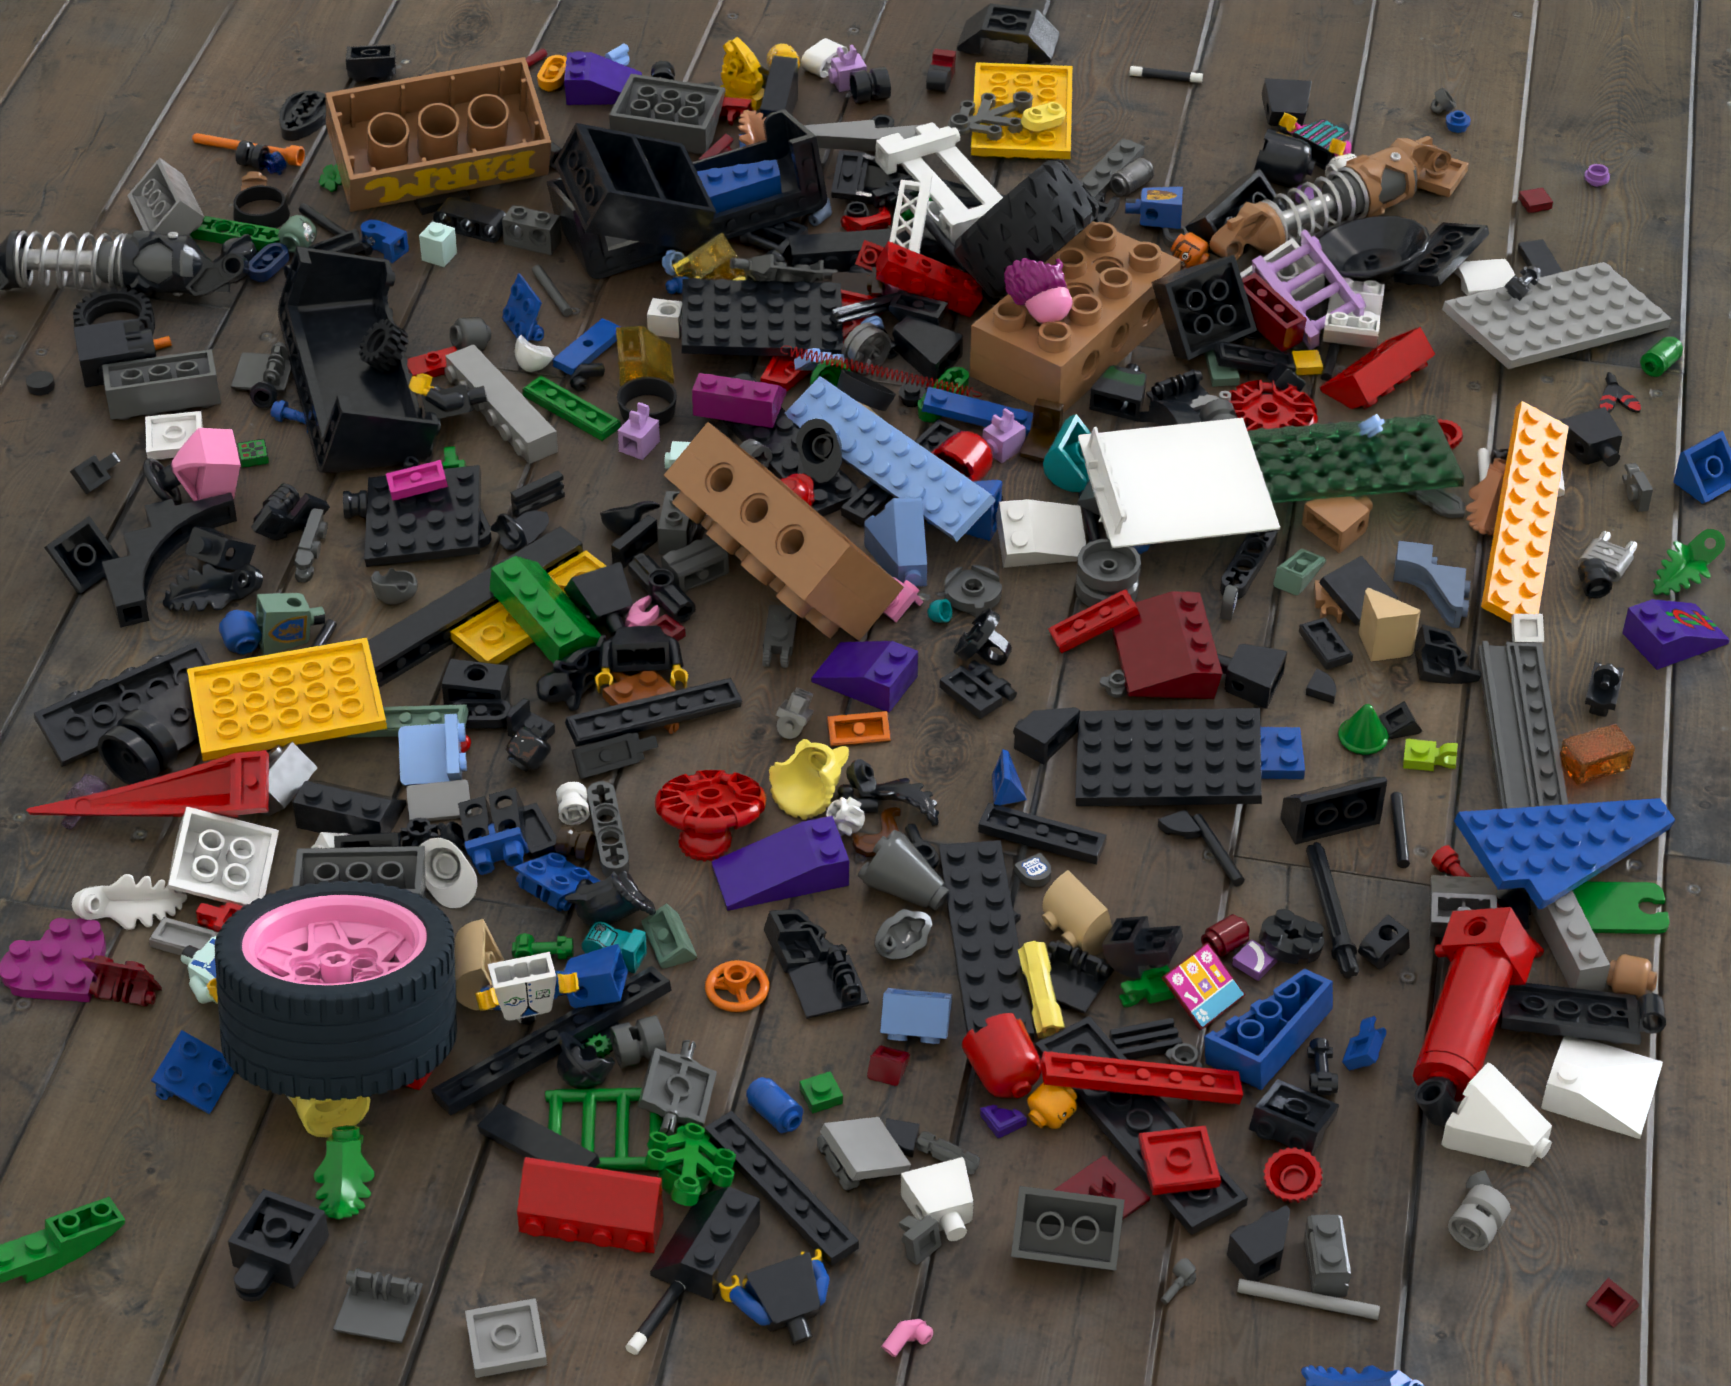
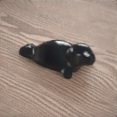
M604 634L601 635L596 646L581 648L568 654L561 661L556 660L553 664L554 669L543 674L536 682L538 698L549 703L565 701L570 711L577 710L582 694L596 682V675L601 672L599 671L600 647L606 641V636Z

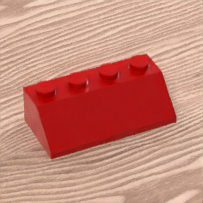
M1421 327L1384 340L1376 348L1370 350L1319 388L1322 393L1350 409L1363 406L1366 409L1378 402L1376 397L1379 395L1382 397L1395 390L1394 384H1401L1410 379L1412 371L1418 372L1428 366L1427 361L1436 354Z
M525 1157L517 1207L519 1232L536 1237H553L567 1242L578 1241L595 1244L599 1247L609 1246L628 1249L636 1253L647 1252L654 1254L664 1221L662 1180L657 1177Z

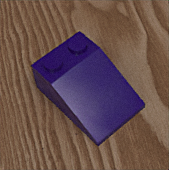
M575 51L567 53L564 76L566 105L615 104L630 74L642 75V72L592 52Z
M894 641L840 642L811 677V682L890 713L918 677V651Z

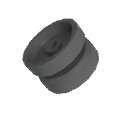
M1109 539L1095 540L1082 547L1077 556L1075 584L1076 595L1081 602L1091 607L1124 589L1128 591L1132 600L1135 601L1139 592L1141 569L1139 553L1132 546L1112 548Z

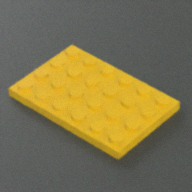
M976 62L974 84L975 113L973 116L978 113L982 94L992 93L996 96V104L993 108H990L991 110L1013 102L1014 93L1019 91H1026L1032 94V107L1056 102L1062 106L1066 114L1061 125L1042 131H1031L1023 126L1021 132L1012 133L1008 131V126H1001L1002 137L996 141L988 139L987 134L972 132L971 156L1070 159L1073 66ZM1014 111L1001 117H1018L1022 119L1023 113ZM980 123V124H982V125H988V126L994 125V124Z
M367 638L187 669L203 761L214 760L239 752L270 750L277 745L284 747L291 742L298 745L387 729Z

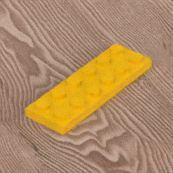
M585 550L548 572V574L565 593L564 588L572 577L606 567V565ZM500 602L451 631V640L478 662L499 664L534 642Z

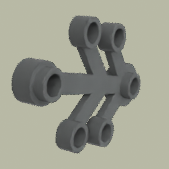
M1019 91L1014 93L1013 102L990 110L996 104V96L992 93H984L981 95V105L978 113L972 117L969 116L975 113V103L971 100H964L960 103V112L951 116L948 126L950 128H957L960 135H965L970 131L987 134L988 139L994 141L1002 137L1001 126H1008V131L1019 133L1023 129L1020 118L1001 116L1014 111L1023 113L1024 110L1032 107L1033 96L1029 92ZM980 123H987V124H994V125L988 126V125H982V124H980Z

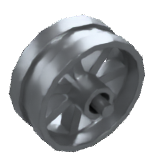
M870 322L862 323L849 333L843 343L841 354H844V358L848 359V364L851 359L853 360V365L857 360L858 366L862 361L863 367L865 363H868L869 369V366L873 364L874 370L876 365L879 368L887 358L891 348V339L887 333L880 330L876 325ZM867 364L862 374H866ZM860 365L859 370H858V373H860V374H861V365Z

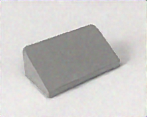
M465 779L409 785L406 787L409 820L426 818L428 821L460 818L458 803L470 800L468 780ZM471 809L468 811L470 817L472 816Z

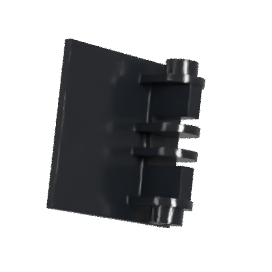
M1192 369L1189 372L1183 373V376L1178 374L1167 380L1156 382L1151 387V391L1146 392V395L1150 400H1178L1190 406L1192 400L1197 399L1199 395L1205 396L1208 393L1199 384L1203 379L1201 371ZM1202 409L1196 410V413H1197L1199 416H1200V411H1201Z
M1052 940L1048 945L1047 952L1050 953V976L1056 1001L1085 1014L1114 972V969L1110 964L1106 963L1104 958L1095 957L1089 954L1088 951L1080 954V948L1075 947L1072 951V946L1063 943L1062 940L1057 942Z
M833 945L828 949L826 960L788 969V974L806 1019L869 1004L850 955H846L845 950L838 945Z

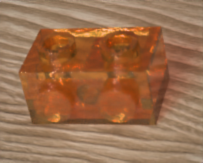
M1613 724L1563 739L1560 751L1561 763L1574 782L1580 785L1630 769L1635 747L1618 725Z

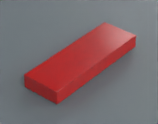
M1124 589L1053 625L1048 630L1062 654L1140 613L1128 591Z

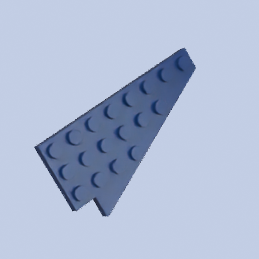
M1661 798L1463 811L1458 812L1454 822L1498 890L1525 888L1537 908L1543 909L1669 830L1674 824L1675 818Z

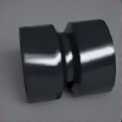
M886 67L871 68L869 73L865 70L850 73V90L853 101L856 104L869 102L871 97L875 100L890 98L891 84Z

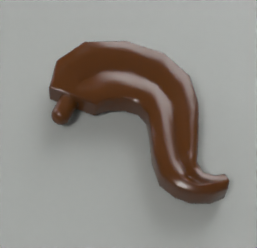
M891 807L881 813L880 833L873 835L865 834L861 837L857 833H853L852 838L854 840H852V845L855 851L865 857H875L876 853L873 852V849L880 838L883 836L888 837L893 830L899 831L894 817L901 815V809Z

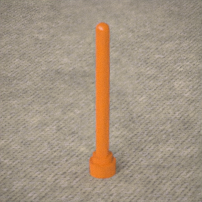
M198 133L192 136L194 143L236 150L241 142ZM291 145L285 149L268 146L271 157L283 158L285 162L293 166H301L304 162L305 150L302 146Z

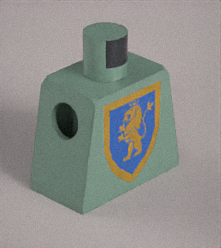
M301 593L257 594L256 622L262 633L261 641L258 644L262 654L269 655L306 644L310 638V626L325 624L323 607L310 608L304 595Z

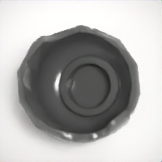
M390 568L384 576L375 571L370 577L377 599L387 605L401 604L415 595L418 588L415 575L406 570L395 571L393 568Z

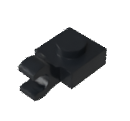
M115 452L101 461L98 460L96 455H93L73 468L70 473L85 494H88L111 478L107 470L121 460Z

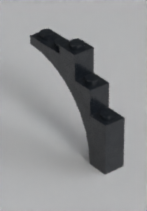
M231 493L176 506L173 499L144 505L149 527L123 533L128 556L102 562L106 584L120 628L149 621L147 600L154 576L165 560L179 547L189 541L194 526L214 529L237 521L234 499Z

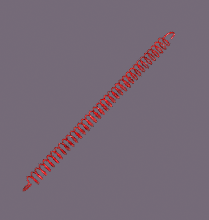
M797 346L794 348L793 353H792V347H791V358L793 357V354H794L795 349H796V359L798 358L799 353H800V351H801V360L803 359L804 354H805V352H806V361L808 360V358H809V356H810V353H811V362H813V359H814L815 354H816V363H818L819 358H820V356H821V364H823L824 359H825V357H826V366L828 365L829 360H830V358H831V367L833 366V364H834V362H835V359H836V368L838 367V365H839V363H840V360H841V369H843V366H844L845 361H846V370H848L849 365H850V363H851V371H853L854 366H855V364H856V372H858L859 367H860V365H861V374L863 373V371H864V369H865V366H866V364H867V367H866V375L868 374V372H869V370H870V367H871V365H872L871 376H873L874 371H875V368H876V366H877L876 377H878L879 372H880V370H881V368H882L881 378H883L884 373H885V371H886V369H887L886 379H888L889 374H890V372H891V370H892L891 380H893V378H894V376H895V373H896V371H897L896 382L898 381V379H899V377H900V374H901V372H902L901 383H903V380H904L905 375H906V373H907L906 384H908L909 379H910V377H911V375H912L911 385H913L914 380H915V378H916V376H917L916 386H918L919 381H920V379H921V377H922L921 387H923L924 382H925V380H926V378H927L926 388H928V386H929V384H930V381H931V379H932L931 388L934 387L935 382H936V380H937L936 389L939 388L940 383H941V381H942V387H941V389L944 390V387H945V385H946V383H947V388H946V391H947V392L949 391V388H950L951 384H952L951 393L954 392V389H955L956 385H957L956 394L959 393V390H960L961 386H962L961 395L964 394V391H965L966 387H967V393H966V396H967V397H968L969 392H970V390H971V388H970L969 391H968V386H965V388H964V390H963V385H962V384L960 385V387H959V389H958V384H957V383L955 384V386H954V388H953V383H952V382L950 383V385H949V387H948V382H947V381L944 383V386H943V380H941V381L939 382V385H938V379H936V380L934 381V384H933V378H930V380H929V382H928V377H927V376L925 377V379H924V381H923V376H922V375L920 376V378H919V380H918V375H917V374L915 375V377H914V379H913V373H911L910 376H909V378H908V372H906V373L904 374V377H903V371H901V372L899 373V376H898V370H895V372H894V374H893V369H892V368L890 369L889 373H888V368H887V367L885 368V370H884V372H883V367H882V366L880 367V369H879V371H878V365H876V366L874 367V370H873V364H871V365L869 366V369H868V363H865V365H864V367H863V362H862V361L860 362L859 366H858V361H857V360L855 361V363H854V365H853V360H852V359L850 360V362H849V364H848V359H847V358L844 360V363H843V358H842V357L839 359V362H838V357L835 356V358H834V360H833V355H832V354L830 355V357H829V359H828V354H827V353L825 354V356H824V358H823V353L821 352V353L819 354V357H818V352L816 351V352L814 353L813 358H812L813 351L810 350V352H809V354H808V357H807L808 350L805 349V351H804V353H803V356H802V351H803V350H802V347L800 348V350H799V352H798V355H797Z

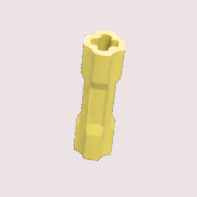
M1031 941L1024 943L1018 949L1022 971L1027 978L1033 1003L1032 1015L1038 1038L1041 1039L1065 1029L1061 1008L1056 1002L1050 976L1051 965L1046 944L1044 942Z

